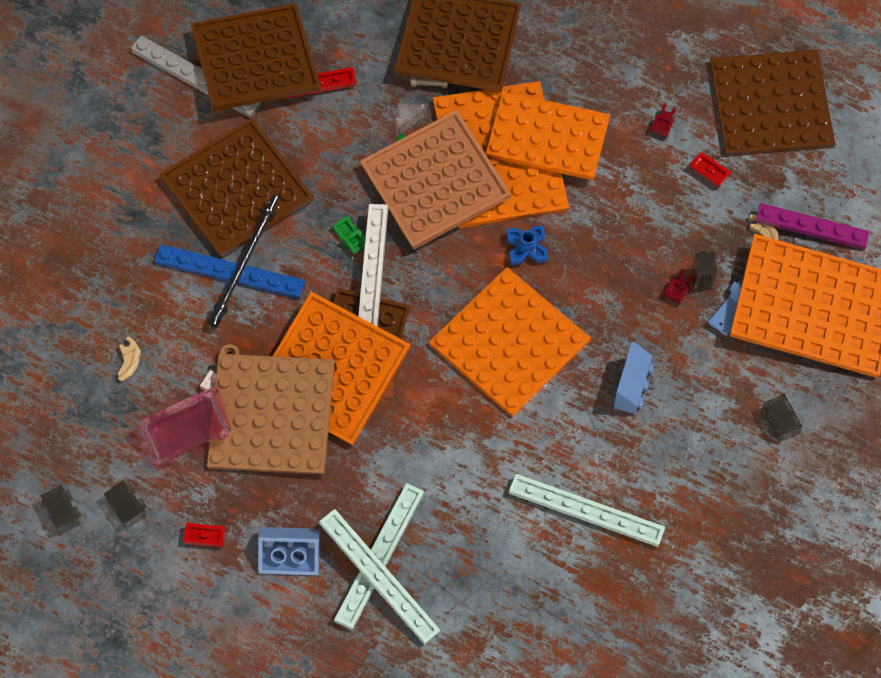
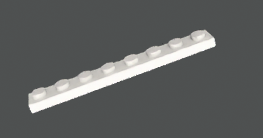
M369 204L358 317L378 327L388 205Z

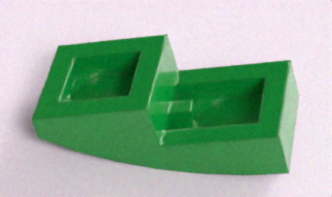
M348 216L332 225V229L353 255L365 248L366 238L360 229L357 230Z

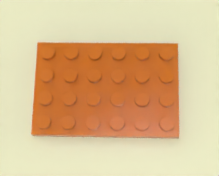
M503 91L487 146L486 156L594 181L610 114Z

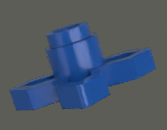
M533 226L531 230L523 232L519 228L507 229V241L515 246L509 254L511 265H522L528 256L536 263L548 262L547 248L540 245L545 239L544 226Z

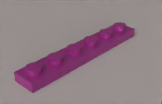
M763 203L759 204L755 221L862 250L866 249L869 236L868 230Z

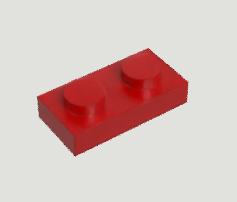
M702 151L690 164L691 169L718 188L731 175L728 169Z
M186 523L183 543L223 548L226 527Z

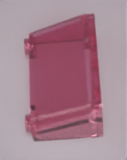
M216 385L140 420L159 463L166 461L167 464L178 460L177 455L218 437L219 440L230 436L228 432L231 431L224 404Z

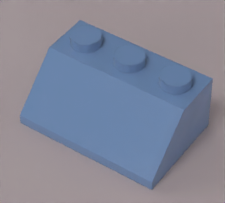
M631 342L614 404L615 409L636 414L638 408L642 409L645 398L641 396L643 391L647 392L650 381L646 379L648 374L652 375L654 363H651L653 356L635 342Z
M260 528L258 537V574L319 575L320 529Z

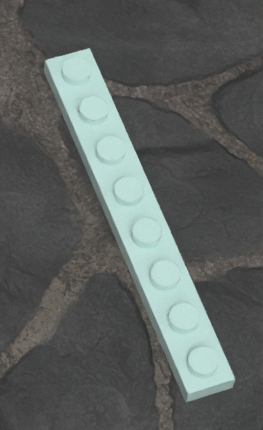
M518 474L515 475L509 490L511 495L659 547L665 527Z
M406 483L371 549L385 567L424 495L423 490ZM361 571L334 619L336 623L351 630L354 629L375 589Z
M335 509L320 520L319 524L424 645L440 632L435 623Z

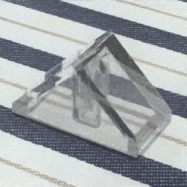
M398 102L396 135L399 136L427 117V107L421 104Z

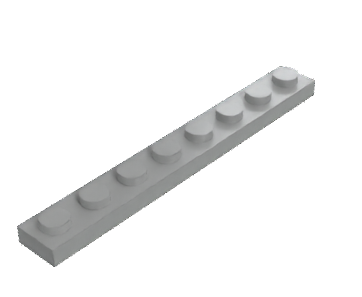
M142 35L131 47L132 53L209 95L201 68ZM261 102L232 109L248 118H252L260 108Z

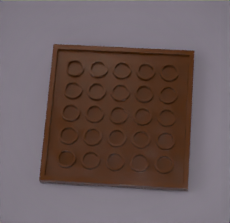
M412 0L395 66V74L502 92L522 3L505 0Z
M296 3L191 23L213 111L321 91Z
M818 49L710 58L725 156L835 147L836 143Z
M250 118L159 173L162 181L220 258L251 240L263 216L260 212L261 208H267L273 195L280 197L273 211L276 213V217L269 219L264 231L314 201L312 193L253 118Z

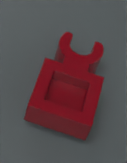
M664 104L661 111L662 115H656L651 132L668 138L675 119L672 118L675 116L676 108L673 107L671 112H667V105Z
M683 269L679 272L678 280L673 278L664 292L665 297L679 304L682 303L690 289L688 284L693 279V274L689 278H684L685 270Z

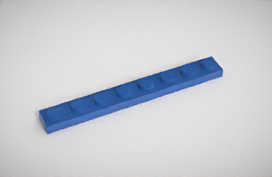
M162 244L155 259V263L227 282L231 281L239 264ZM246 265L238 284L300 299L305 280Z

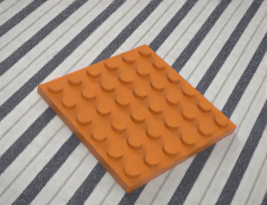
M507 267L429 341V345L514 418L591 342V337Z
M310 292L273 357L331 359L335 361L329 433L354 446L411 348V344L323 297Z

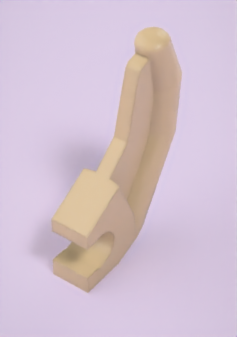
M750 214L749 221H756L757 215ZM757 222L756 224H750L751 231L779 240L775 227Z
M129 336L126 338V341L130 344L128 347L122 344L119 345L124 358V363L118 372V379L121 382L130 378L136 371L141 355L138 345Z

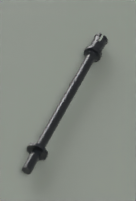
M273 195L267 208H261L260 212L263 216L221 301L213 306L214 310L207 321L210 326L218 328L224 314H227V304L269 219L276 217V213L273 211L280 199L279 196Z

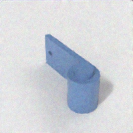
M741 280L733 283L729 290L731 291L730 297L708 321V324L726 336L731 331L742 285Z

